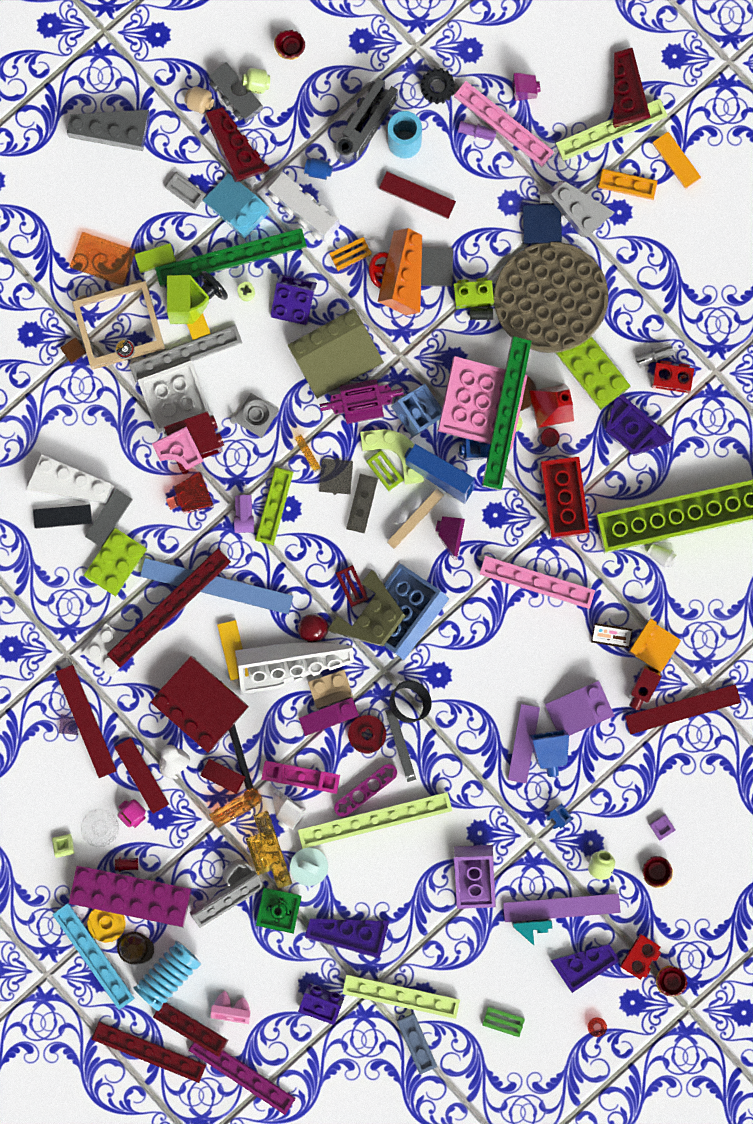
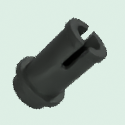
M470 308V320H487V322L493 320V308Z

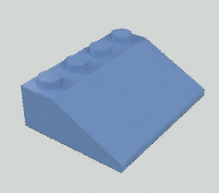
M399 563L384 585L406 616L387 640L384 647L402 660H405L449 598L441 590Z

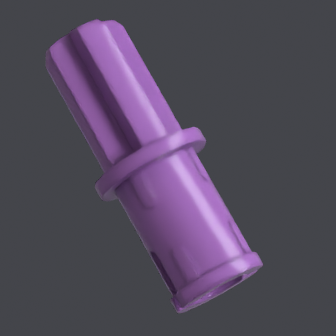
M463 121L460 122L458 133L474 136V139L478 137L489 141L495 140V130L481 127L480 124L474 125Z

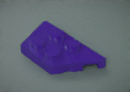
M621 394L615 399L606 432L633 456L640 455L673 441L669 434L624 395Z

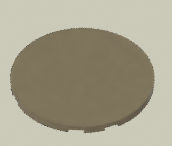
M561 242L534 244L513 256L499 273L494 289L495 311L505 332L511 338L514 336L531 340V350L545 353L567 351L587 341L602 324L608 308L606 278L595 260L589 254L573 245Z

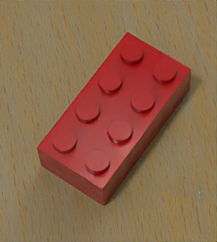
M571 457L541 461L540 468L550 540L588 535L590 531L580 458Z

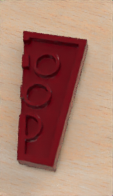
M223 107L205 113L204 117L234 182L270 170V167L261 160L256 149L253 150L250 146L249 140L245 135L239 132L237 125Z

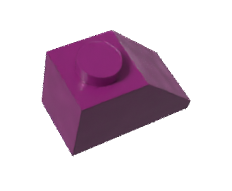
M513 74L514 101L537 99L541 88L540 81H536V75Z

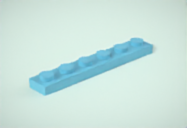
M68 903L52 914L118 1010L134 1000L135 997L71 905Z

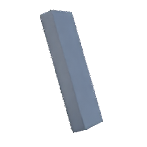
M415 1013L396 1020L419 1074L421 1075L437 1068L438 1066Z

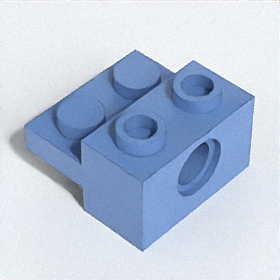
M426 384L410 392L391 406L412 438L440 420L442 411L441 406Z

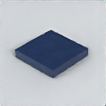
M523 205V244L562 243L561 212L555 205Z

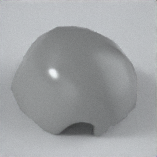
M233 860L225 866L222 872L223 880L228 886L233 885L252 873L253 869L244 860Z

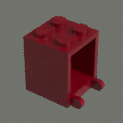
M208 411L164 427L167 436L187 427L202 459L223 452L221 447L225 445L220 433L216 434L215 429L218 428L214 415H209ZM177 462L182 474H188L189 469L186 470L182 464Z

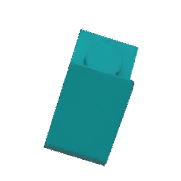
M552 920L513 923V928L533 945V930H537V933H548V929H553Z

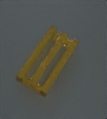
M300 434L295 437L296 443L313 472L319 471L321 468L302 435Z

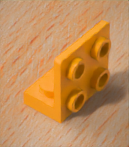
M650 618L632 645L629 653L657 671L662 672L681 640L658 626L657 622Z

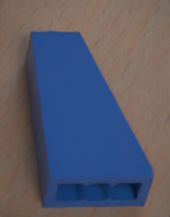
M417 444L407 450L404 457L408 467L463 504L467 502L475 489L474 477Z

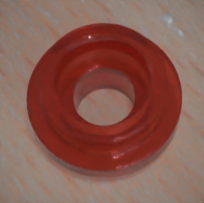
M595 1017L589 1021L587 1028L592 1036L601 1037L607 1031V1024L602 1018ZM596 1023L601 1025L598 1031L593 1028Z

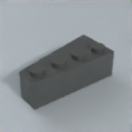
M149 110L70 114L67 135L73 139L143 151L150 112Z

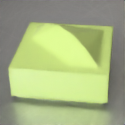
M71 834L52 838L56 858L75 854Z

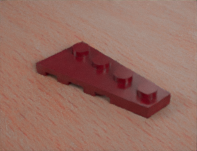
M633 47L614 53V128L651 118Z

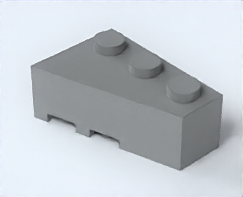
M559 181L545 193L581 237L587 238L615 213L566 181Z

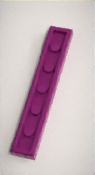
M194 1042L188 1050L284 1115H286L296 1099L225 1050L218 1057Z

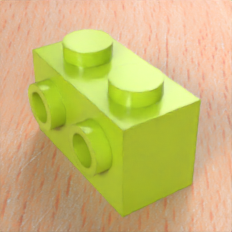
M478 278L476 282H469V280L463 279L454 283L455 308L493 306L492 280Z

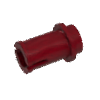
M119 857V859H115V871L138 870V858L121 859Z

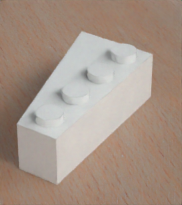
M283 172L268 188L269 198L276 204L280 202L284 206L283 210L289 216L294 215L298 218V224L304 229L308 227L312 231L311 235L316 240L326 242L339 228V218L335 214L331 217L330 212L324 205L318 206L313 196L307 192L303 193L301 186Z
M41 454L26 490L33 493L107 504L114 486Z

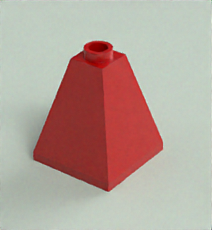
M566 384L529 391L537 428L574 421L570 389Z

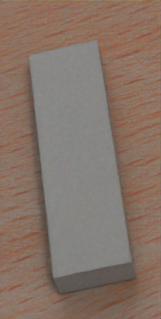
M253 871L189 913L199 928L263 889L265 885L258 874Z

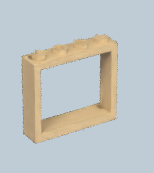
M136 280L126 287L118 285L113 287L112 291H97L94 293V296L87 297V295L79 296L76 298V301L72 302L92 370L129 359L120 358L116 352L94 358L80 307L135 291H143L157 341L136 346L134 355L129 359L165 350L146 281Z

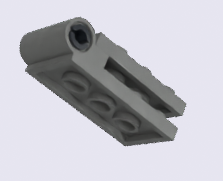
M380 78L376 82L372 81L367 89L369 91L366 98L362 97L357 104L358 109L356 113L352 112L347 120L348 125L342 133L343 137L339 138L336 142V156L341 163L348 164L353 160L358 161L398 99V89L393 86L389 90L385 89V81ZM379 99H381L379 106H377L376 104L378 103ZM371 115L361 133H359V130L361 129L362 125L364 124L368 116Z

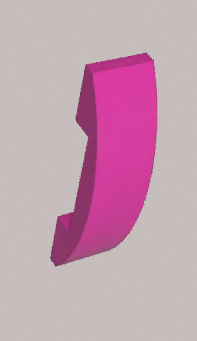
M265 761L261 780L337 794L340 775Z

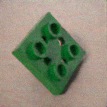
M264 887L256 926L294 934L302 895Z

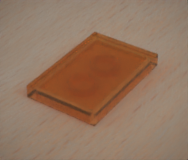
M82 232L70 268L118 285H125L136 250Z

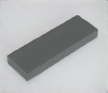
M116 489L85 537L102 548L133 499Z

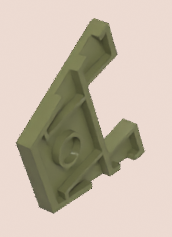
M371 569L362 584L373 591L375 596L353 625L337 616L327 630L333 634H340L344 637L355 638L383 647L406 615L388 592L377 573Z

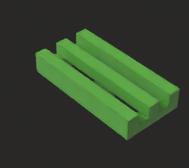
M488 1007L482 1026L520 1037L525 1018ZM490 1012L520 1021L518 1025L490 1016ZM488 1019L517 1028V1032L487 1023Z

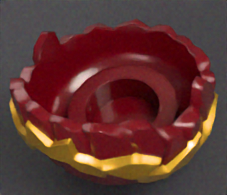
M293 29L279 32L276 36L274 47L280 57L293 60L304 52L305 41L297 31H293Z
M661 856L650 857L643 865L642 873L648 885L660 888L666 886L672 880L673 869L667 859Z
M666 966L658 972L656 977L657 988L665 996L674 997L682 994L688 984L685 973L678 967Z

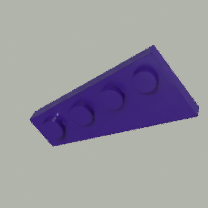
M310 919L305 938L379 959L390 921Z

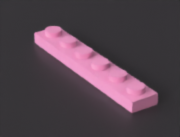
M467 81L454 94V98L540 167H543L554 154L552 149Z
M487 556L484 558L479 574L590 609L595 593L593 589Z

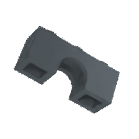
M227 62L209 75L211 81L209 85L215 92L219 91L222 94V101L226 106H232L235 110L233 114L239 121L243 120L247 123L263 110V105L251 91L244 96H236L232 93V87L239 81V76Z

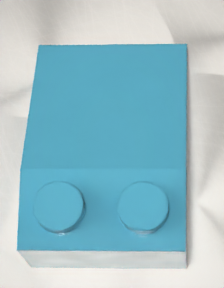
M229 173L203 199V202L243 239L270 213L269 207L239 181L234 182L232 175Z

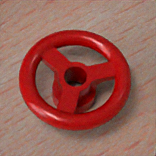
M387 252L376 253L369 263L370 279L378 288H381L382 283L378 280L383 279L388 258ZM379 258H386L384 264L375 265Z

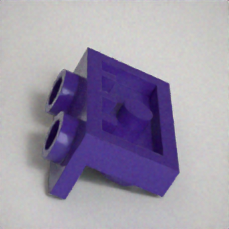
M308 984L298 1012L335 1025L344 997L336 992L324 990L318 985Z

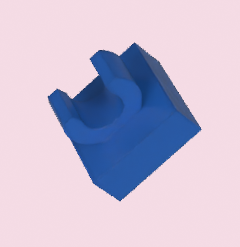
M562 803L553 809L547 817V821L553 818L556 822L553 829L558 827L561 829L573 820Z

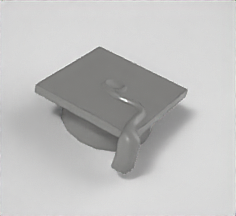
M250 393L237 416H233L230 422L231 424L237 423L262 438L279 412V409Z

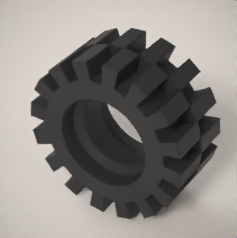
M433 68L434 70H428V73L423 75L420 85L421 92L430 103L439 104L442 102L443 104L453 96L455 83L449 71H444L443 68ZM436 79L442 80L445 83V88L440 93H435L430 88L431 83Z

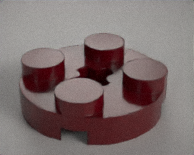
M363 715L351 723L348 730V739L351 746L358 752L370 754L378 751L384 745L386 729L377 717ZM366 729H370V733L373 734V737H369L368 740H365V737L362 736V732H365Z

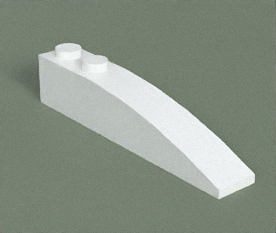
M287 643L235 651L241 694L281 688L285 686V683L291 681L296 683L302 681V677L311 674L316 676L321 674L322 670H333L354 662L352 645L333 643ZM245 668L248 669L249 673L247 677H245Z
M274 788L272 795L276 819L279 820L278 825L285 830L289 828L293 830L307 810Z

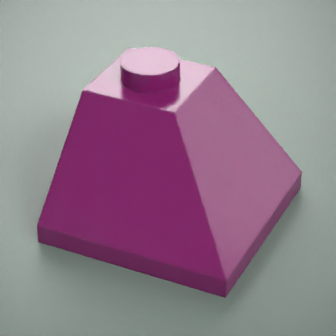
M442 516L441 521L437 520L435 531L439 532L438 537L451 557L457 560L465 519Z

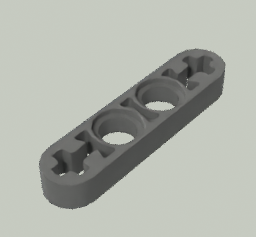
M391 709L385 710L407 782L417 780L399 721Z

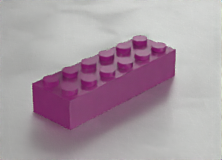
M77 866L69 904L184 928L192 889Z

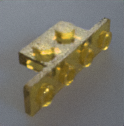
M264 811L254 815L259 834L245 839L257 875L272 871L278 888L291 885L290 873L288 872L269 812Z

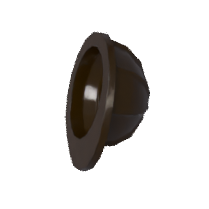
M129 932L120 938L117 944V952L124 962L128 964H141L148 962L152 958L154 945L145 935L139 932Z

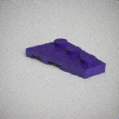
M610 944L550 961L573 993L615 965L620 959Z

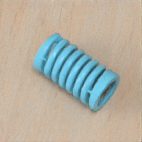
M398 112L391 117L388 123L389 149L392 154L399 158L407 159L415 156L421 148L422 123L419 117L412 112ZM405 130L413 133L414 136L410 139L402 140L396 134Z
M177 940L174 946L169 947V951L174 957L168 952L163 954L172 965L162 957L158 961L165 969L158 963L153 965L163 977L152 968L148 970V973L156 981L148 974L143 976L144 980L154 990L143 979H140L139 984L133 987L157 1011L162 1008L163 1003L168 1001V997L173 996V992L178 991V986H182L183 981L188 980V975H192L193 970L198 969L202 964L194 954Z

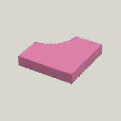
M187 427L152 443L160 461L175 460L182 464L186 470L204 462Z

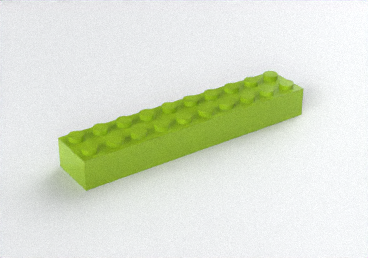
M753 480L597 514L595 517L603 552L606 554L753 521Z

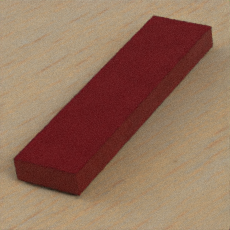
M388 171L379 187V190L448 220L456 204L455 200Z
M129 738L114 747L152 814L170 805L133 739Z
M167 1002L163 1003L162 1008L156 1011L153 1016L154 1019L220 1057L229 1039Z

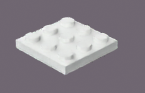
M192 361L138 380L157 434L165 432V426L208 411L209 415H211Z

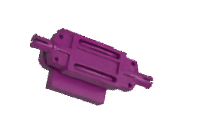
M377 379L340 386L341 394L331 395V402L319 405L321 412L332 409L335 415L345 413L346 424L383 418V406L392 404L393 397L404 396L402 388L391 390L388 384L378 386Z

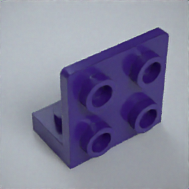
M280 275L276 284L271 318L307 325L317 283Z

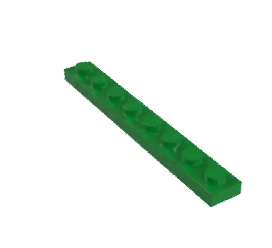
M300 228L155 267L159 285L162 287L167 285V276L190 275L192 278L199 277L201 271L211 274L307 248L303 230Z
M514 336L511 339L482 481L483 487L502 490L531 340Z

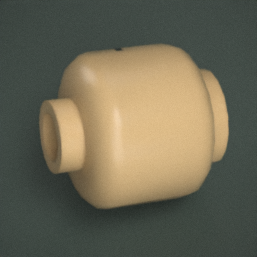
M195 86L186 92L184 102L188 109L204 114L207 110L212 109L214 99H212V94L209 90Z

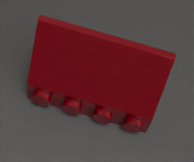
M193 656L189 657L151 700V703L207 753L215 748L249 708L241 698Z

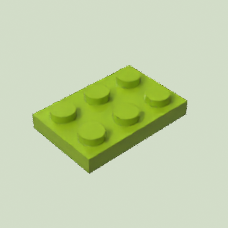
M115 528L83 576L116 597L148 549Z

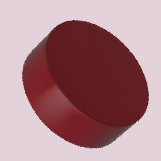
M547 428L542 432L540 440L545 447L552 448L558 444L560 435L556 429Z

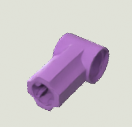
M252 495L235 496V533H254Z

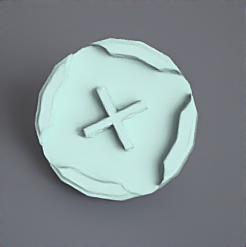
M310 847L296 852L290 863L291 875L295 881L305 886H313L322 882L329 868L325 855L318 849Z

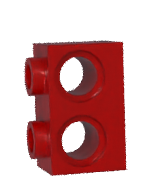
M660 361L654 367L652 388L689 394L692 388L694 368H690L688 364L675 366L671 365L669 361ZM662 370L666 371L669 375L668 379H661L659 372ZM678 374H685L688 378L687 381L680 382Z
M639 934L619 967L640 980L642 977L646 978L651 970L649 967L651 962H656L661 954V951H659L661 946ZM645 944H650L652 947V952L648 955L642 953V947ZM637 960L640 961L642 964L641 969L633 971L632 963Z

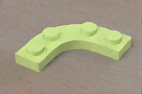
M386 429L360 432L363 452L383 449L396 453L403 465L405 485L424 483V477L406 465V458L404 456L407 450L414 446L409 438L399 432Z

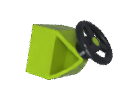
M206 271L199 273L204 283L202 287L190 275L167 276V314L170 324H193L202 315L209 300L214 295L221 300L228 299L226 290Z

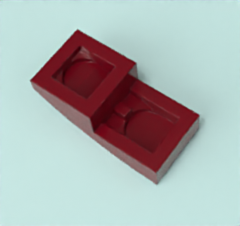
M208 759L200 775L235 794L238 793L246 778L211 759Z

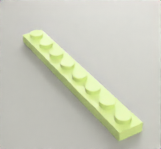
M448 792L300 829L298 833L302 849L447 813L452 811Z

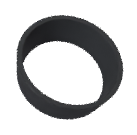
M406 680L396 686L390 696L389 705L397 719L406 723H413L425 718L429 714L432 700L428 690L422 684L413 680ZM408 688L419 695L423 710L417 719L406 717L399 711L395 703V692L397 690Z

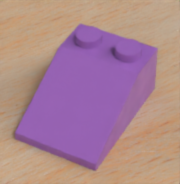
M599 681L545 704L556 731L566 730L569 736L614 717V713Z
M493 845L454 846L457 909L496 907Z

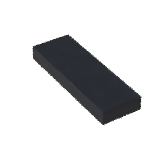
M91 505L33 509L35 529L92 524Z

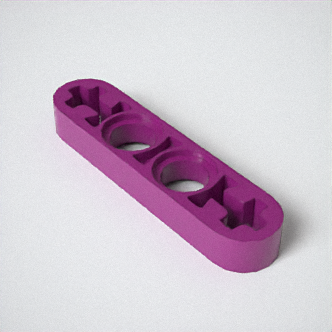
M391 764L382 766L337 801L334 806L335 813L338 816L346 817L396 778V767ZM385 768H392L394 770L392 772L393 777L387 776L383 779L386 783L382 784L376 775L380 773L382 776L385 774ZM371 779H376L379 782L378 789L370 790L368 782ZM355 791H361L364 794L361 802L353 800V793ZM349 796L351 802L356 806L352 808L350 805L346 808L347 813H339L338 809L340 807L338 805L340 803L346 804L348 801L345 799Z

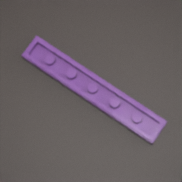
M619 893L503 903L505 922L621 913Z

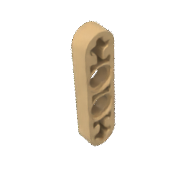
M437 488L387 543L395 549L443 498L444 494Z

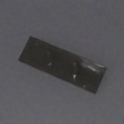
M364 474L359 475L346 530L365 534L379 478Z

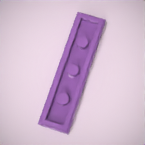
M521 704L508 775L509 781L527 784L533 751L529 735L536 734L540 707Z

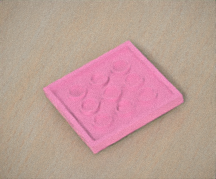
M454 356L437 431L490 444L505 369ZM525 375L510 450L512 449L514 443L516 428L518 424L520 409L522 405L528 375Z

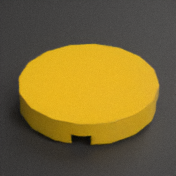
M93 909L87 920L88 931L93 938L100 942H113L120 938L125 930V916Z

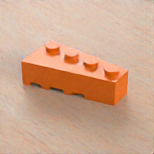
M409 228L393 231L377 301L404 315L420 313L421 234Z

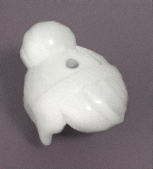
M173 745L164 746L159 760V769L162 776L178 779L175 774L187 767L190 763V757L185 751Z

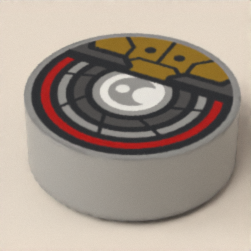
M123 339L116 344L115 351L120 358L129 359L134 355L135 347L130 340Z

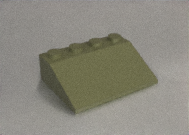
M355 308L288 344L290 353L316 399L384 363Z

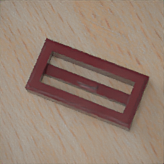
M353 565L336 572V576L351 608L369 600ZM350 570L364 597L362 599L359 598V595L348 574V571ZM343 573H344V575H345V577H346V579H347V581H348V583H349V585H350V588H351V590H352V592H353V594H354V596H355V598H356V600H357V601H355V602L352 601V598H351V596H350V594H349V592H348V590H347V588H346V586H345V583H344V581H343V579H342V577H341V574H343Z

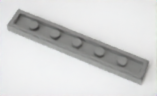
M233 325L129 364L135 382H138L139 379L188 361L193 362L240 345L242 340L237 326Z

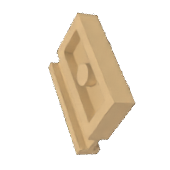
M345 670L308 682L316 708L353 697Z

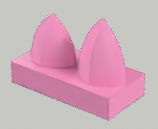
M223 991L215 1000L214 1005H212L211 1018L249 1024L251 1011L244 997L241 998L231 1008L230 998L227 992Z

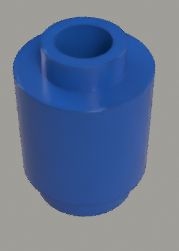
M316 158L306 160L304 174L323 180L331 177L333 166L330 165V161Z

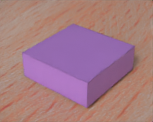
M666 814L649 824L659 841L676 831Z

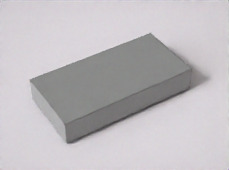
M177 172L174 173L165 185L168 191L194 210L197 209L206 197V193Z

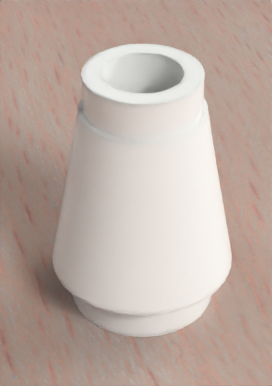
M654 544L651 545L647 553L664 568L668 567L669 569L677 558L674 551L655 546Z

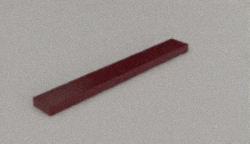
M217 548L107 653L110 659L121 668L215 579L231 561Z

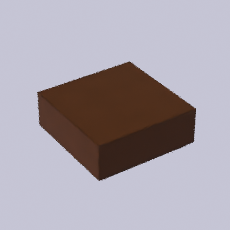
M76 337L60 348L71 364L87 354Z

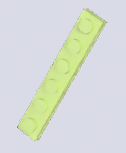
M661 99L648 103L651 118L616 128L613 127V119H610L556 142L555 145L562 161L667 118L668 115Z
M347 974L342 993L454 1019L457 1017L460 999Z

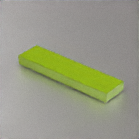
M275 467L255 541L274 546L294 472Z

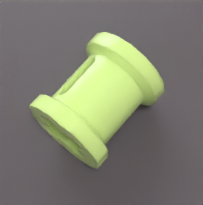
M250 282L239 284L237 289L239 298L243 301H251L255 296L252 284ZM246 288H249V291L251 293H247V295H244L242 290H246Z

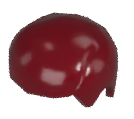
M308 614L302 617L298 623V633L301 639L309 643L322 641L328 634L327 629L329 625L326 619L319 614Z

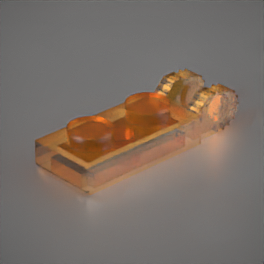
M251 788L246 790L243 796L235 798L227 805L215 809L209 816L216 827L219 828L257 806V804L261 803L262 796L258 793L257 789Z

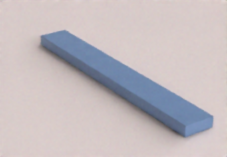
M145 558L140 577L179 586L194 570ZM218 576L201 591V593L288 615L294 597Z

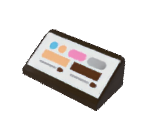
M594 623L591 643L629 649L633 629Z

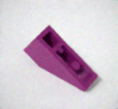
M353 698L300 717L299 721L304 735L308 736L359 717Z

